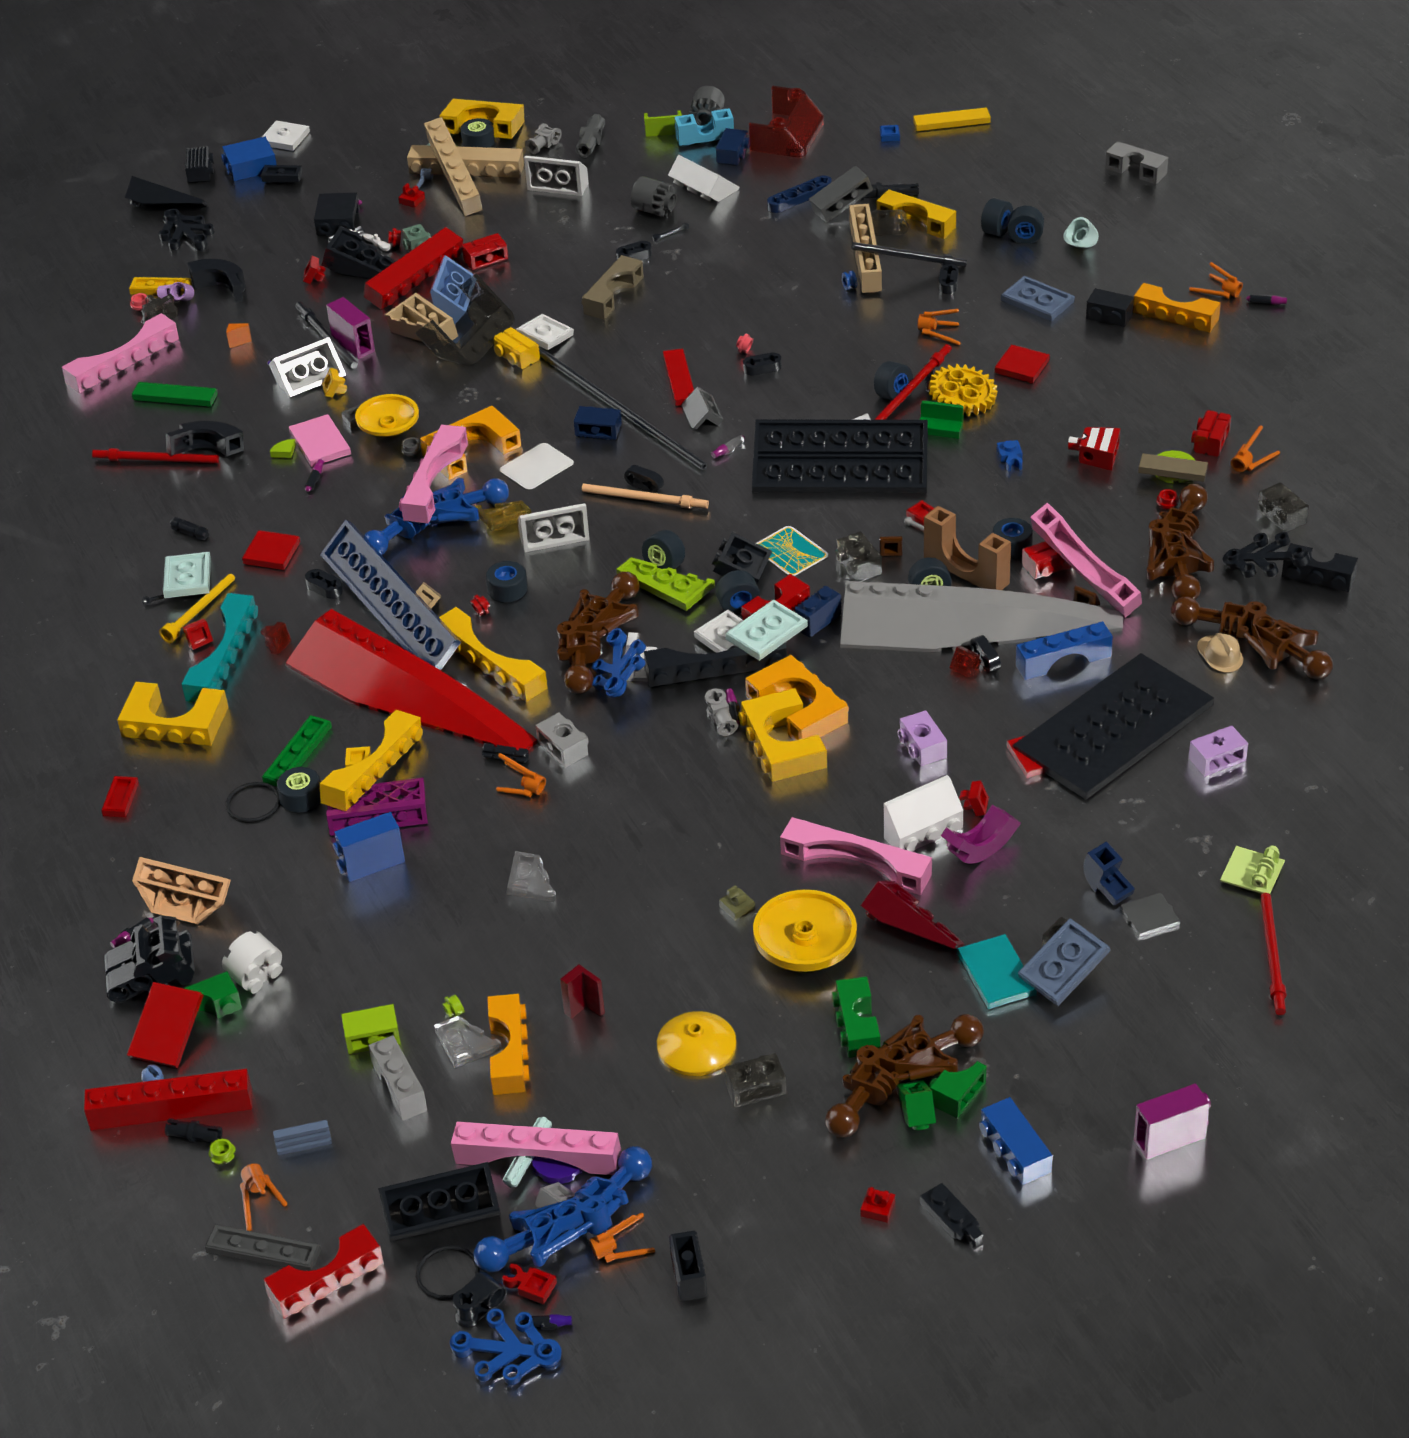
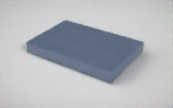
M1023 276L1001 294V301L1046 320L1053 321L1075 302V296Z
M1069 918L1018 972V976L1055 1005L1059 1006L1111 950L1107 944Z

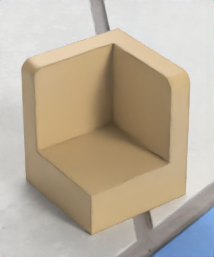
M425 582L416 591L431 609L441 598V595Z

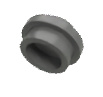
M409 437L403 440L401 452L404 455L413 457L422 451L421 443L417 438Z

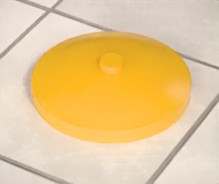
M794 890L770 899L759 909L753 923V936L760 954L774 965L792 971H816L835 965L851 952L857 938V923L850 907L836 896L817 890Z

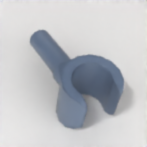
M421 169L420 180L416 184L419 189L425 180L433 179L432 169Z

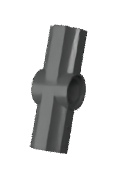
M593 114L588 119L586 126L580 129L576 153L582 158H587L592 154L595 145H600L602 130L605 126V119L600 114Z

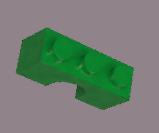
M859 977L836 980V991L832 992L833 1007H838L839 1009L836 1012L837 1026L843 1028V1032H840L842 1048L847 1047L849 1058L857 1057V1051L866 1045L880 1048V1032L876 1016L860 1017V1015L872 1014V997L868 978Z

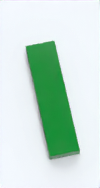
M138 382L132 392V399L211 407L218 393L217 388Z
M310 715L263 774V783L277 787V781L285 771L301 767L331 729V721Z

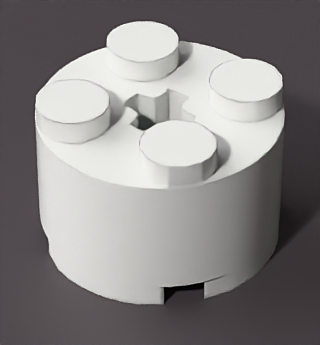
M249 931L239 936L228 948L231 951L228 958L224 956L222 960L223 970L225 972L228 971L229 975L241 987L252 994L257 993L266 980L270 977L272 979L278 977L283 970V967L280 965L282 961L281 951L258 931H256L257 934Z

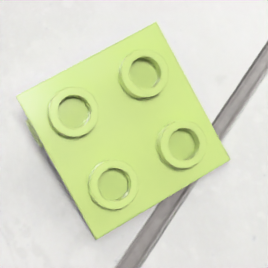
M1236 846L1220 881L1261 894H1271L1285 860L1279 858L1280 853L1276 846L1267 847L1264 854Z

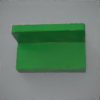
M923 400L921 402V417L919 420H928V435L959 439L963 428L964 407L962 405Z

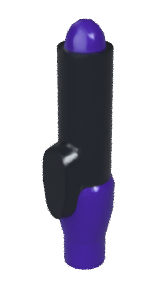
M559 1314L532 1316L533 1325L541 1327L543 1331L557 1330L558 1327L572 1325V1316ZM522 1320L519 1324L525 1325V1324H527L529 1321H528V1320Z

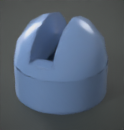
M148 1065L147 1068L142 1070L141 1074L142 1082L164 1079L162 1070L156 1065Z

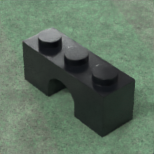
M1290 543L1287 551H1291L1294 547L1302 545ZM1307 546L1303 547L1308 550L1310 561L1305 566L1295 567L1291 560H1283L1281 577L1349 592L1358 563L1357 557L1335 553L1334 558L1328 562H1319L1312 558L1313 548Z

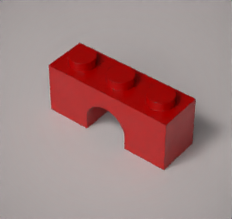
M789 574L774 584L775 601L795 612V607H798V604H802V602L810 597V586ZM756 596L741 607L742 620H745L771 601Z

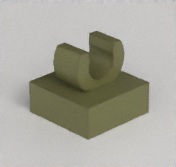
M735 885L727 890L726 896L719 899V906L736 921L754 910L755 902Z

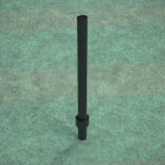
M853 242L851 249L855 251L940 263L942 266L954 264L966 267L967 259L955 258L948 254L935 255Z
M297 302L295 307L301 313V317L306 322H310L324 339L330 337L335 351L352 369H355L358 366L356 360L320 323L310 308H307L302 302Z

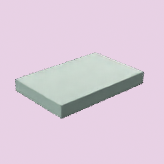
M210 552L165 557L164 598L209 593Z
M772 600L726 633V640L760 661L808 626V620L779 602Z

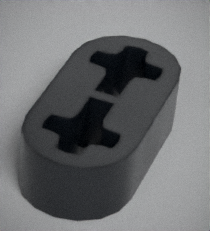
M638 241L621 246L616 249V260L621 255L638 260L649 258L652 255V245L648 241Z
M945 264L940 269L939 291L943 294H952L957 290L959 269L956 265Z
M774 352L749 356L743 360V372L750 376L775 372L782 367L781 355Z
M632 465L624 473V479L629 485L646 492L657 493L664 486V480L661 475L638 465Z
M312 569L305 574L308 589L329 599L341 596L343 592L342 583L337 577L320 569Z
M984 635L972 638L970 641L972 652L985 671L990 673L1001 668L999 655Z

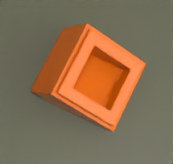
M249 323L228 324L226 335L229 348L252 341Z

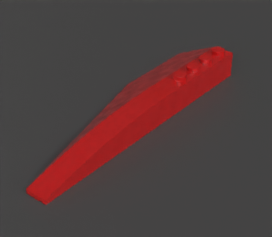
M330 609L314 621L286 661L288 668L357 706L360 704L368 705L370 710L378 712L381 709L389 712L390 715L395 710L421 717L422 726L442 732L445 729L453 731L455 736L462 738L466 735L474 738L475 742L481 744L489 742L494 744L495 747L502 745L516 747V750H519V748L529 750L538 743L537 739L519 724L460 682L333 609Z

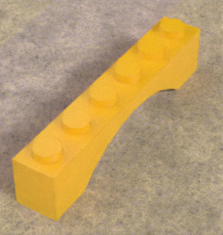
M455 607L439 617L461 641L455 652H459L470 663L478 666L483 673L493 677L498 684L508 688L516 697H520L525 702H528L548 689L545 670L531 660L505 657L486 648L473 633L471 617L459 608Z
M395 710L384 721V738L375 752L356 764L333 770L320 782L321 804L347 811L366 791L370 790L371 786L379 778L383 777L384 773L391 766L396 764L399 758L421 739L423 733L421 717Z

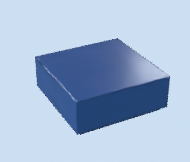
M880 126L881 142L900 141L899 126Z

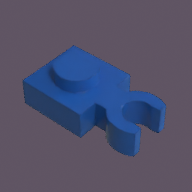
M1018 440L998 442L996 450L1001 463L1006 462V470L1008 472L1011 471L1012 465H1016L1019 470H1022L1023 453Z

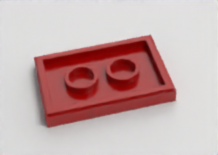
M153 982L127 1056L132 1059L178 1069L204 995L198 991Z

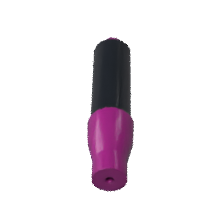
M1252 294L1246 297V300L1250 303L1287 304V297Z
M318 459L312 468V472L305 484L307 492L313 490L320 478L324 465L322 459Z
M729 688L725 691L729 713L739 726L740 719L738 713L740 705L737 702L733 689Z
M146 917L131 928L124 929L110 942L111 946L116 948L129 942L133 929L141 924L148 929L154 922L153 918Z

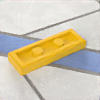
M134 277L129 291L130 294L134 295L138 293L157 295L158 286L170 285L176 282L192 286V279ZM183 287L180 290V295L184 294Z

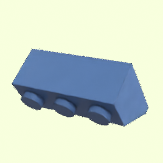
M445 255L430 291L433 305L452 317L454 324H456L466 313L478 277Z

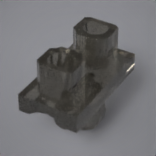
M172 294L163 298H154L152 295L145 297L146 304L142 305L143 309H141L143 315L141 323L143 325L146 321L161 313L171 320L178 316V309L174 305V296Z

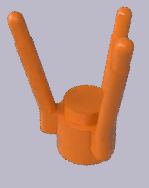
M1210 262L1209 265L1226 277V279H1223L1214 274H1209L1210 278L1222 283L1221 289L1224 292L1194 287L1189 288V291L1223 296L1229 299L1230 296L1235 298L1239 296L1243 283L1238 281L1237 277L1230 275L1213 262Z
M959 309L934 312L924 311V314H920L918 318V330H922V334L931 335L949 343L960 345L961 342L932 331V329H936L937 325L959 326L958 322L939 321L937 317H934L958 313Z
M1262 425L1257 428L1249 441L1243 444L1237 454L1231 459V466L1237 472H1244L1245 470L1251 472L1255 467L1280 454V451H1276L1252 463L1253 455L1248 449L1263 429Z
M502 753L498 754V757L505 761V765L523 775L521 786L524 787V790L497 787V792L520 794L531 798L533 793L536 795L542 793L546 785V778L528 770Z
M256 1163L245 1166L241 1171L243 1182L240 1184V1189L243 1195L247 1231L252 1230L249 1191L253 1193L260 1192L263 1195L266 1193L264 1188L267 1186L282 1206H287L286 1200L271 1182L269 1175L264 1174L262 1167Z
M644 1214L631 1215L606 1232L590 1238L589 1244L597 1260L604 1258L606 1263H609L615 1259L654 1253V1247L613 1253V1250L617 1249L613 1236L644 1217Z

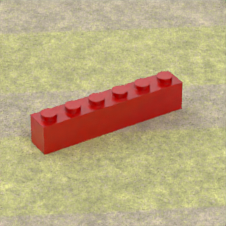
M447 227L443 228L365 283L364 298L381 310L388 305H392L396 299L406 295L409 290L420 285L427 277H431L439 269L445 255L452 260L458 258L462 254L463 239Z
M247 1068L85 1089L84 1112L90 1131L167 1121L169 1118L177 1120L252 1110V1087Z

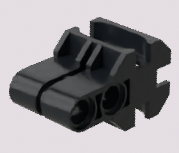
M161 915L154 918L153 921L158 927L151 931H148L142 924L135 927L130 938L131 941L111 949L105 954L106 991L110 1001L123 1002L145 991L150 992L153 982L168 985V982L177 979L182 985H186L192 981L195 973L192 937L188 930L179 933L180 921L176 917Z

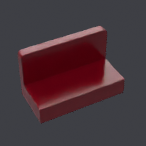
M578 964L560 979L565 1015L572 1019L586 1007L600 1017L605 1014L600 978Z

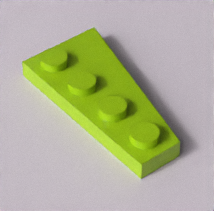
M632 557L616 569L617 574L622 571L633 573L639 580L640 588L685 611L715 587V580L707 578L704 581L697 579L695 574L688 573L687 576L677 573L676 569L669 567L667 569L657 568V564Z

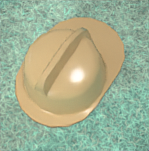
M1216 633L1215 635L1205 636L1198 641V651L1214 670L1229 673L1238 670L1242 666L1243 656L1240 652L1239 643L1231 635Z

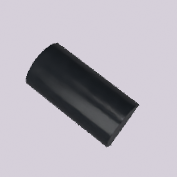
M488 1162L378 1188L390 1242L501 1216Z

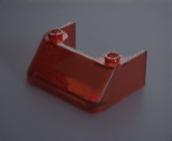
M772 86V113L789 117L788 119L776 117L768 125L749 123L750 151L803 157L807 154L824 124V114L805 91L800 88Z

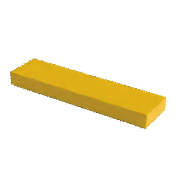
M986 107L914 115L913 122L916 131L988 124L991 123V117Z

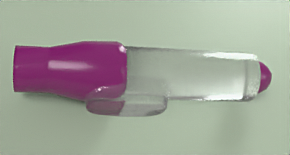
M739 435L720 445L711 452V456L717 458L718 456L732 453L735 447L744 443L745 436Z

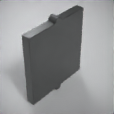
M1161 892L1120 905V909L1127 918V924L1133 927L1138 937L1180 925V920L1173 911V905H1169Z

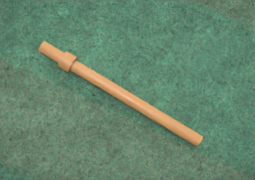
M584 483L582 485V492L681 505V508L691 509V507L708 509L709 500L695 499L689 495H682L680 497Z

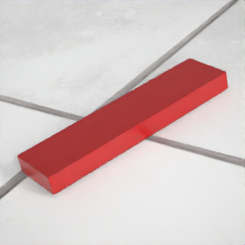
M683 348L663 351L675 406H681L694 391Z

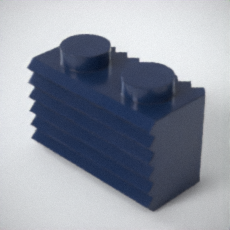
M725 128L716 146V162L718 164L728 163L729 165L735 164L737 166L740 160L745 158L746 149H749L751 144L748 131Z
M579 406L574 419L575 436L616 440L622 424L621 410Z
M823 586V588H820L817 593L811 595L802 604H798V607H795V613L808 620V626L800 632L810 638L842 614L841 594L828 586Z

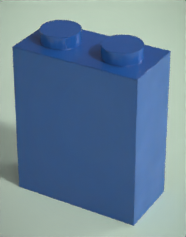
M266 136L222 146V163L226 167L227 174H231L234 181L261 175L265 165H277L275 154Z
M391 812L334 831L336 842L333 843V848L337 857H339L336 860V864L340 874L345 873L349 882L405 862L400 828Z

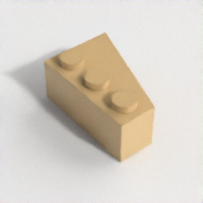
M417 293L385 314L390 332L440 347H444L458 337L453 318Z

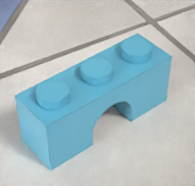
M730 108L711 111L710 122L702 126L697 125L693 114L675 116V133L679 146L720 140L725 128L734 129V118Z

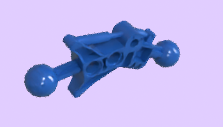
M457 478L451 485L433 492L435 512L429 524L452 521L476 522L479 520L478 508L472 505L484 501L492 506L505 503L509 497L508 485L503 480L495 478L486 481L482 489L463 494L465 490L464 479ZM397 508L392 513L385 515L388 527L382 531H368L364 536L381 555H384L388 550L389 540L397 534L411 539L429 524L403 521L402 511Z
M639 1146L628 1147L621 1152L618 1158V1171L609 1180L591 1177L581 1186V1189L576 1191L571 1199L537 1209L511 1212L509 1219L512 1228L521 1231V1233L505 1240L494 1236L483 1238L474 1249L476 1265L485 1272L493 1273L500 1271L506 1266L509 1255L533 1245L530 1254L534 1266L541 1267L549 1256L575 1241L579 1236L588 1232L593 1235L606 1232L613 1226L611 1216L621 1205L629 1202L626 1191L622 1190V1188L628 1181H641L649 1175L652 1169V1158L648 1151Z

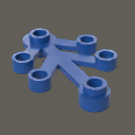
M620 628L613 629L606 638L607 642L613 647V664L606 663L603 659H598L592 665V669L598 674L594 677L592 686L598 691L604 688L610 698L621 696L626 690V681L634 670H641L646 663L640 656L645 651L646 645L640 639L633 641L629 650L622 657L623 647L627 644V635ZM605 672L611 674L612 677L605 679L601 674Z
M500 1309L490 1310L487 1313V1322L492 1329L498 1332L504 1341L472 1338L465 1331L456 1332L450 1339L452 1353L459 1358L468 1357L473 1351L500 1354L489 1362L480 1361L475 1365V1376L482 1382L488 1381L495 1372L506 1366L503 1370L504 1380L509 1385H515L520 1382L523 1376L538 1366L543 1368L554 1367L562 1356L559 1343L552 1339H544L533 1325L532 1316L528 1312L519 1313L515 1317V1324L518 1331L525 1332L533 1345L522 1344L506 1324L504 1313ZM495 1316L501 1317L498 1321H491ZM522 1320H528V1321H529V1322H528L527 1324H525V1325L519 1324ZM459 1340H466L463 1344H457ZM545 1350H552L549 1354L542 1353ZM519 1356L529 1357L518 1366L515 1364L507 1365ZM483 1368L488 1369V1372L485 1374L479 1373ZM510 1372L517 1373V1375L512 1378L507 1376Z

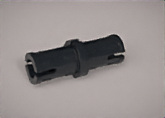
M169 1118L167 1122L170 1124L166 1123L165 1125L166 1136L186 1138L189 1142L199 1140L213 1143L215 1140H218L217 1138L221 1139L223 1134L222 1127L200 1124L196 1120L185 1122Z

